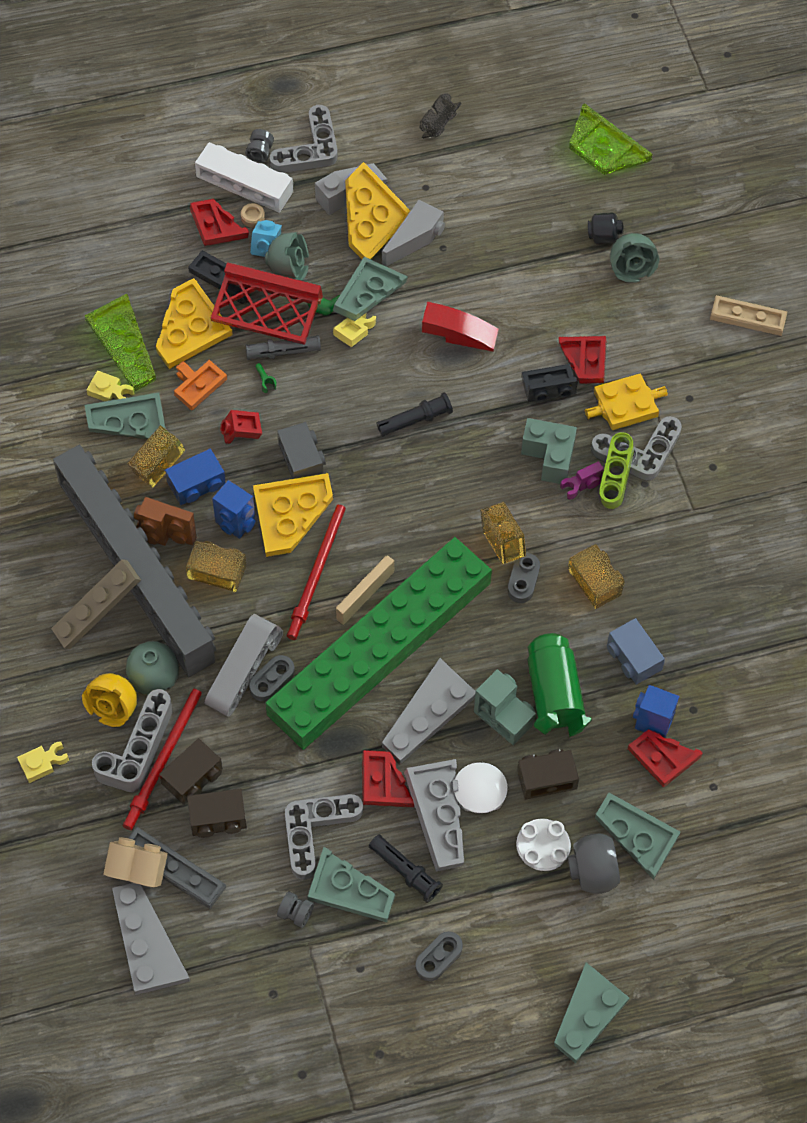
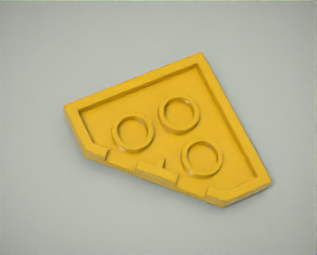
M363 162L345 180L349 247L361 259L364 257L371 259L395 234L410 213V210Z
M194 278L173 289L170 305L162 324L160 338L157 340L156 351L169 369L232 336L230 326L211 321L210 317L214 304Z
M328 473L253 485L266 557L291 553L332 502L333 494Z

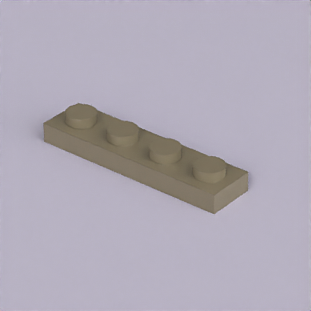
M122 559L51 628L65 649H71L141 581L128 560Z

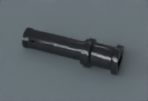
M443 392L440 397L430 401L423 400L419 403V406L378 421L376 424L379 432H381L380 435L384 437L423 420L431 422L434 417L444 413L451 414L453 413V408L449 397Z
M381 834L372 839L368 848L373 850L388 865L405 878L406 885L409 888L413 887L423 895V900L426 903L432 901L437 896L443 884L432 879L425 872L426 869L423 866H415L400 851L386 841Z

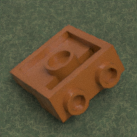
M145 497L142 505H138L135 509L134 519L138 520L136 528L141 527L148 539L146 542L153 545L158 543L166 546L168 539L171 538L179 544H194L197 538L194 513Z

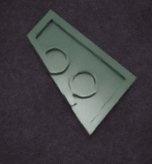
M364 257L334 304L333 311L356 321L404 285L408 276Z
M159 393L85 405L89 432L168 442Z
M611 793L607 794L595 815V819L654 880L680 836V831Z
M323 847L307 897L312 902L388 922L395 893L371 877L363 875L354 869L353 865L345 860L342 861L333 855L332 851Z
M587 962L554 1041V1046L574 1063L580 1059L629 1001V997Z

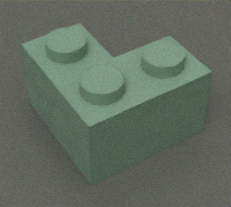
M527 418L521 454L544 459L541 481L560 484L563 479L568 478L577 427Z
M497 669L476 690L474 713L514 745L534 725L536 713L528 702H522L516 697L517 685L515 680L510 675L503 674Z

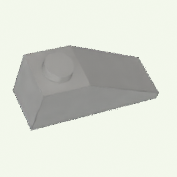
M374 163L367 165L384 184L387 182V178ZM358 167L334 171L315 182V200L328 215L347 206L345 180Z
M418 200L382 250V265L387 267L430 244L436 235L440 236L445 227L443 222L444 212Z

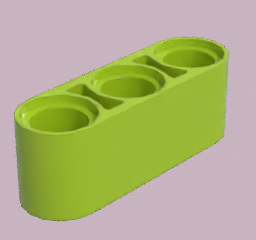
M625 432L615 434L610 441L600 485V500L602 505L608 509L619 507L623 501L633 458V439ZM621 442L629 445L625 451H619L615 447ZM615 466L624 469L620 475H613L610 472ZM609 490H614L618 493L615 499H607L604 495Z

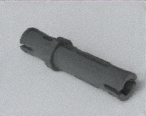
M319 335L307 337L305 345L288 340L273 341L268 339L264 343L245 344L247 360L265 357L275 359V356L321 351Z

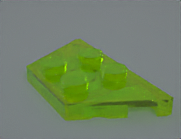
M585 103L582 105L579 119L575 125V131L570 140V150L604 175L652 160L653 154L588 105Z

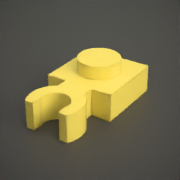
M366 312L356 321L346 318L334 327L333 335L350 347H353L368 335V329L375 326L376 316L365 319Z
M97 370L87 388V395L102 401H111L113 398H126L123 397L124 394L134 395V388L127 384L120 386L119 378Z
M61 742L52 744L46 752L40 746L17 757L29 783L53 773L51 765H62L69 761L67 753L62 756L56 755L57 751L64 749Z

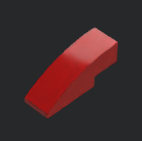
M427 301L422 320L423 333L446 337V343L494 352L498 328L458 309Z

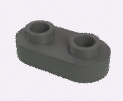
M524 553L519 555L514 562L508 584V595L514 602L525 603L533 596L540 571V561L535 555ZM527 562L530 563L531 566L525 567L523 564ZM524 585L526 588L519 589L517 586Z
M284 655L273 657L250 680L249 687L252 697L258 701H268L294 676L293 661ZM279 669L286 670L284 674L277 673ZM260 687L268 688L265 692L259 691Z
M443 932L418 956L415 969L417 975L422 980H437L460 957L463 948L460 936L454 932ZM451 945L454 949L451 952H446L443 947ZM427 964H431L435 969L429 972L424 967Z

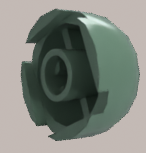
M298 232L280 234L271 242L265 254L266 264L276 275L303 280L307 275L309 266H304V258L309 257L306 241L302 234H297Z
M639 233L623 235L616 240L610 252L612 270L618 279L625 282H639L641 277L646 275L650 277L658 268L660 261L654 243L648 237Z
M147 641L139 644L130 652L126 662V675L137 692L149 695L153 690H166L168 687H173L179 675V665L174 652L167 645L158 641Z

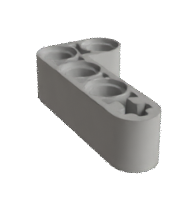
M253 614L249 618L205 699V705L227 717L232 715L268 649L273 651L280 643L283 630L279 626L257 614Z
M156 689L147 696L123 756L110 752H100L94 756L92 767L98 782L127 792H135L142 787L172 715L171 699L166 691ZM147 726L156 727L155 730L151 732L144 731V729ZM139 749L146 750L143 755L134 754ZM103 765H110V766H112V767H111L109 770H107V771H100V770H99L100 767L103 766ZM128 773L137 774L133 779L124 778Z

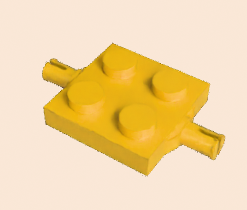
M641 373L594 387L598 406L585 409V415L587 419L602 415L608 421L611 430L650 420L659 416V410L654 399L667 396V389L663 386L651 390L646 385Z

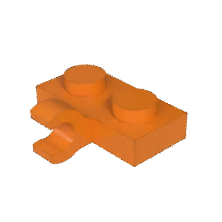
M210 360L196 372L182 361L176 367L179 371L176 375L184 382L174 390V396L192 411L227 380V375Z

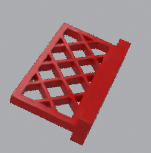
M227 262L224 270L225 277L210 317L211 321L305 345L318 304L321 303L323 297L321 286ZM229 283L239 285L242 292L232 297H229L226 291ZM256 290L262 291L265 298L253 303L248 294ZM245 296L250 305L237 311L233 302ZM279 296L286 297L289 303L276 309L272 300ZM269 302L273 312L261 317L256 308ZM302 302L310 303V310L300 315L295 306ZM229 304L235 312L228 317L219 316L220 309ZM292 308L297 317L284 323L280 314ZM253 310L258 319L251 323L244 322L241 316ZM277 316L281 326L275 329L267 328L264 322ZM300 322L303 326L301 336L291 334L288 327Z

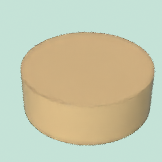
M247 204L241 210V221L249 228H255L258 221L265 220L264 209L258 204Z

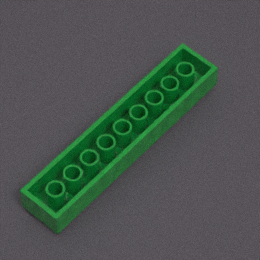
M454 537L265 702L267 716L302 750L306 749L491 584L492 569Z

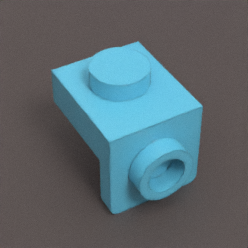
M269 220L258 221L252 232L250 253L265 257L271 242L281 234L282 225L275 224Z

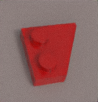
M214 199L190 203V211L204 246L248 238L249 230L246 227L241 228L235 223V217L223 210L221 205Z
M606 336L559 337V345L579 383H604Z
M649 729L628 745V750L663 788L699 760L703 754L696 748L694 751L681 746L679 741L664 738L659 733Z
M364 750L362 753L363 805L414 808L412 796L405 786L406 781L402 773L396 768V762L391 752Z

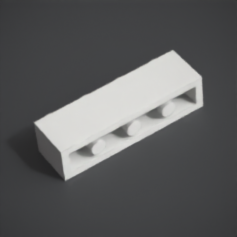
M209 142L195 162L196 177L278 213L281 212L293 193V178L287 174L270 169L265 164L249 160L244 155L228 151L220 145H214Z

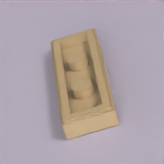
M716 295L710 320L782 336L787 311Z
M388 555L385 556L336 607L337 621L344 625L394 573V560Z

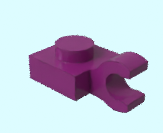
M599 461L577 471L576 476L563 479L560 483V488L571 487L573 490L567 492V499H574L578 495V491L595 488L601 483L604 468Z

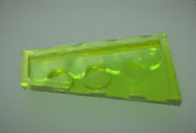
M128 294L85 315L86 322L128 383L134 388V391L156 381V375L145 348Z

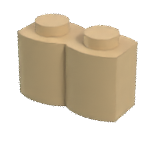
M119 837V841L110 842L103 875L149 887L161 886L168 853L160 851L161 847L157 845L144 844V847L135 845V840Z

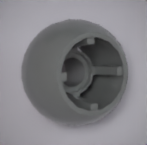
M600 833L589 834L581 837L573 844L575 855L568 856L571 879H579L580 887L583 891L592 894H602L611 891L620 884L613 838Z

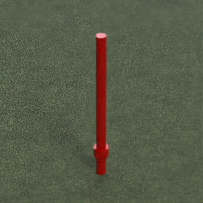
M336 505L298 607L294 608L291 615L292 623L287 633V638L291 640L297 639L302 624L306 623L309 615L308 607L346 510L343 505Z
M192 689L138 796H134L130 804L131 810L122 825L125 829L133 830L140 814L145 812L149 804L147 800L160 777L159 774L163 771L202 695V692L198 689Z

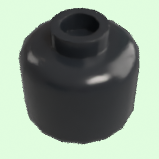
M614 212L594 214L592 219L588 220L589 239H593L595 244L615 243L619 239V235L624 233L623 220H618Z

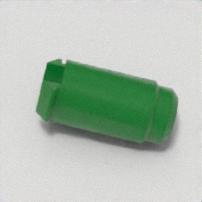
M556 633L540 635L529 644V657L527 658L538 717L534 722V727L544 735L553 728L568 727L570 737L577 735L585 729L592 719L585 715L574 652L570 649L569 640L564 636Z

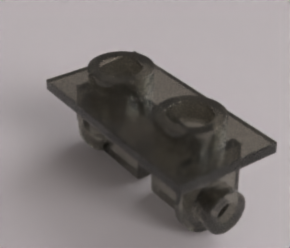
M448 93L441 94L432 105L435 112L432 109L428 110L420 121L419 128L425 132L422 138H436L444 132V127L448 121L456 116V111L462 103H453Z

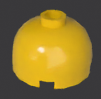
M113 673L99 675L87 685L82 694V702L90 715L95 713L97 716L102 717L99 719V722L102 724L120 727L132 716L137 705V695L132 684L126 678Z

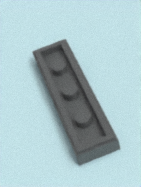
M136 827L128 837L135 840V845L144 847V844H153L160 846V851L168 853L163 879L211 909L225 890V883L140 828Z

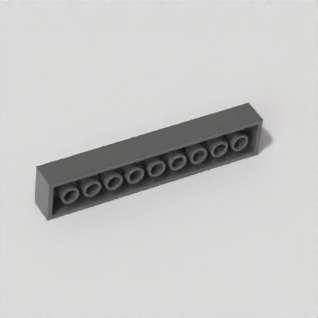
M79 444L53 458L59 485L113 566L122 559L128 560L140 577L141 581L131 592L166 645L174 652L178 663L188 678L215 663L214 652L217 650L213 643L215 637L208 626L203 627L199 621L201 616L196 607L188 605L185 591L181 586L176 587L173 582L174 576L167 566L163 568L159 562L161 558L156 548L148 546L145 532L141 527L136 528L133 523L135 520L128 508L123 509L120 504L122 501L115 489L110 490L107 485L109 481L102 470L98 471L94 466L96 462L89 451L85 452Z

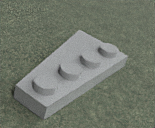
M439 658L382 741V747L387 752H391L393 758L399 764L403 763L473 701L476 691Z
M456 759L406 768L404 772L436 871L461 867L464 863L462 830L459 825V817L461 816L460 805H458L454 792L459 791L458 780H455Z
M130 883L112 888L135 995L190 982V978L142 886Z

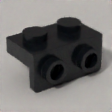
M570 364L524 371L521 374L528 402H543L555 397L566 398L577 392L578 381L577 377L573 376Z

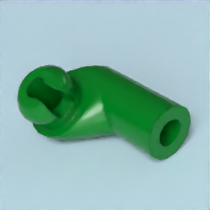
M340 295L331 300L322 298L316 313L325 316L333 313L334 304Z

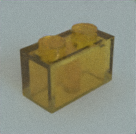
M160 425L127 464L135 475L153 488L164 476L165 469L171 467L185 451V448L177 437Z
M505 502L481 509L483 533L501 563L505 564L525 557L524 534Z
M196 541L186 565L187 578L237 592L246 568L245 554L234 548L225 549L209 541L204 543Z
M596 544L569 558V572L595 609L622 595L624 586L623 576L618 570L615 571L607 553L604 550L601 551Z

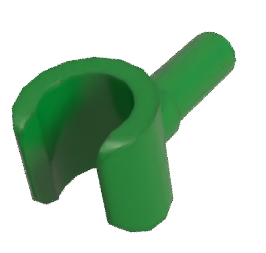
M260 363L256 364L255 367L262 379V391L267 393L268 390L265 385L268 383L272 384L276 390V379L266 375Z

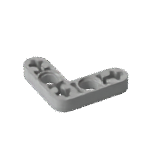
M315 105L309 110V124L313 144L279 148L272 151L270 154L271 169L284 173L326 167L336 163L338 157L337 145L330 111L326 106ZM316 115H321L322 123H318V117ZM327 132L329 137L321 139L317 137V134ZM328 146V153L330 156L325 155L324 147ZM301 154L310 156L306 161H301L297 157Z
M672 416L663 418L644 451L634 447L630 474L643 480H652L657 477L680 436L682 426L677 418ZM674 427L668 434V438L664 437L666 428ZM598 434L593 438L591 452L596 458L606 462L612 436ZM621 442L615 448L619 451H625L629 445ZM603 443L606 444L607 447H604L603 450L599 449V446ZM662 444L666 450L662 453H657L652 449V446ZM651 458L654 460L652 468L646 471L644 467L649 464Z
M348 794L299 800L287 805L285 821L292 873L296 878L308 879L314 875L316 870L311 827L357 821L363 814V802L358 796ZM349 803H353V806L357 807L354 813H349V810L346 809ZM335 804H339L340 815L337 816ZM326 805L331 808L332 813L328 817H320L316 813L317 809L320 806ZM294 810H299L300 814H302L300 816L301 826L296 827L295 817L292 816ZM297 834H304L308 838V842L303 846H297L293 843L292 839ZM305 853V862L308 865L306 871H301L300 867H296L300 865L299 854Z

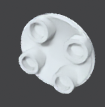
M472 763L460 770L455 780H458L459 791L454 792L463 810L474 813H488L501 808L507 795V781L503 773L495 766L488 763Z
M536 819L525 823L516 841L517 851L523 862L539 871H550L563 865L571 849L570 839L564 825L559 821Z

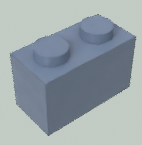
M636 618L609 633L607 642L609 653L613 658H618L622 664L623 673L627 678H632L636 685L663 669L665 658Z

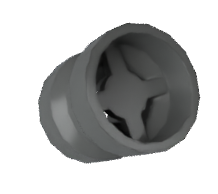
M256 129L250 136L251 143L247 145L245 154L250 160L263 163L269 157V149L273 145L274 137L266 130Z
M288 891L279 906L277 917L284 920L290 919L294 922V925L303 928L312 914L314 903L309 900L302 901L298 899L296 894Z

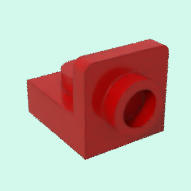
M231 410L226 418L222 420L220 427L225 443L231 444L235 437L259 439L262 435L259 413Z

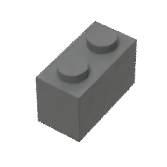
M306 422L277 430L278 444L292 479L323 474V465H326L325 457L322 450L317 451L315 446L318 444L314 430L309 431Z

